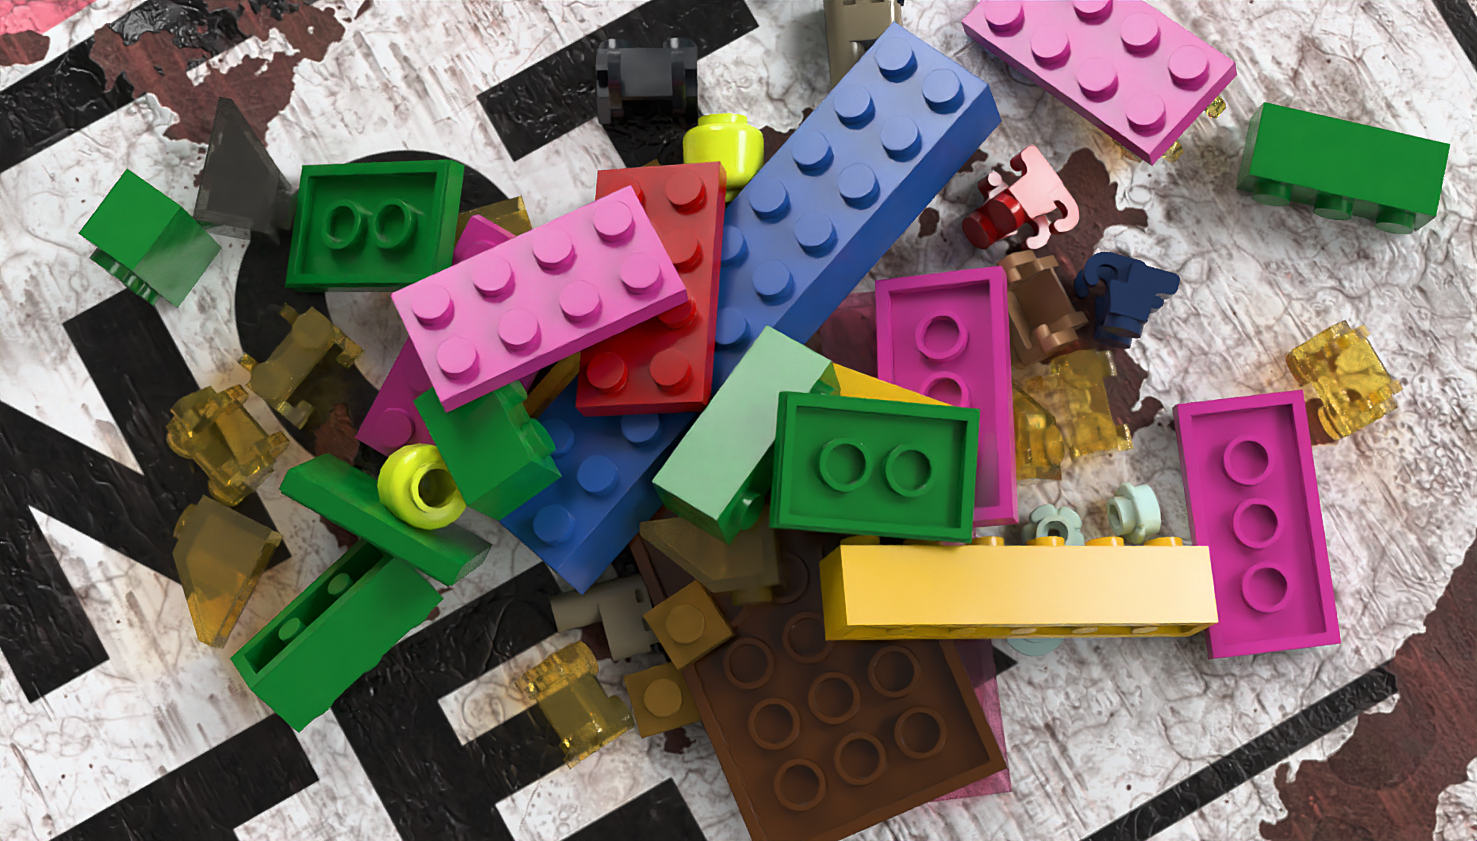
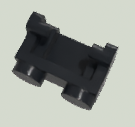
M671 38L663 42L660 48H634L626 40L609 39L599 45L596 56L599 124H611L612 118H624L623 100H672L673 117H686V123H698L697 46L694 42L686 38Z

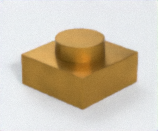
M698 579L643 614V617L677 670L680 671L736 635L703 583Z
M672 661L623 676L641 739L702 721L682 671L677 670Z

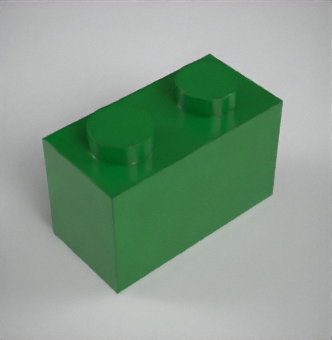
M519 379L447 413L432 386L413 400L468 507L500 521L562 477L550 456L556 450L552 438L536 419H530L522 404L527 399V393Z

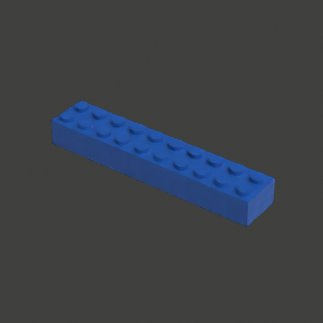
M893 21L724 210L711 400L766 325L804 345L1002 122L988 83ZM578 373L537 419L554 442L556 450L550 456L562 477L506 517L496 521L577 592L583 595L663 505L652 480L702 412L584 417L576 408Z

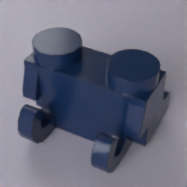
M1102 251L1091 256L1084 268L1078 272L1074 279L1073 290L1075 296L1082 300L1088 296L1089 288L1096 286L1099 280L1105 284L1104 297L1097 296L1094 302L1095 334L1093 339L1109 347L1130 349L1132 339L1141 338L1144 325L1148 322L1149 314L1156 313L1163 306L1164 299H1170L1177 292L1180 277L1176 273L1147 266L1141 260Z

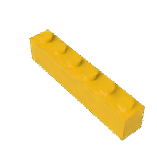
M855 536L841 540L840 546L819 562L826 640L1190 637L1218 623L1208 546H1183L1182 538L1179 537L1151 539L1144 542V546H1124V539L1121 537H1100L1085 542V546H1065L1064 538L1047 536L1028 540L1025 542V546H1005L1004 539L998 536L972 538V543H966L965 545H943V542L914 539L903 541V545H881L879 537Z

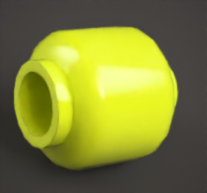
M717 113L701 116L698 118V126L687 131L683 137L684 164L721 162L727 175L726 209L764 166L763 134L759 129L747 124V117L744 115Z
M418 443L403 446L391 454L380 469L377 484L380 502L395 517L412 527L426 530L446 527L458 519L467 507L435 445Z

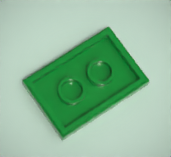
M453 160L302 165L285 288L297 292H396L451 267L465 165Z
M792 391L779 392L769 528L964 544L972 543L980 409Z
M325 453L288 469L279 487V490L282 491L281 494L447 587L453 586L482 565L493 545L453 522L446 527L433 530L408 525L395 517L380 502L377 487L378 480L330 453Z

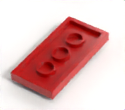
M720 161L598 170L595 201L624 187L632 186L686 288L688 301L581 350L576 408L584 417L703 412L710 403L727 183L726 170Z

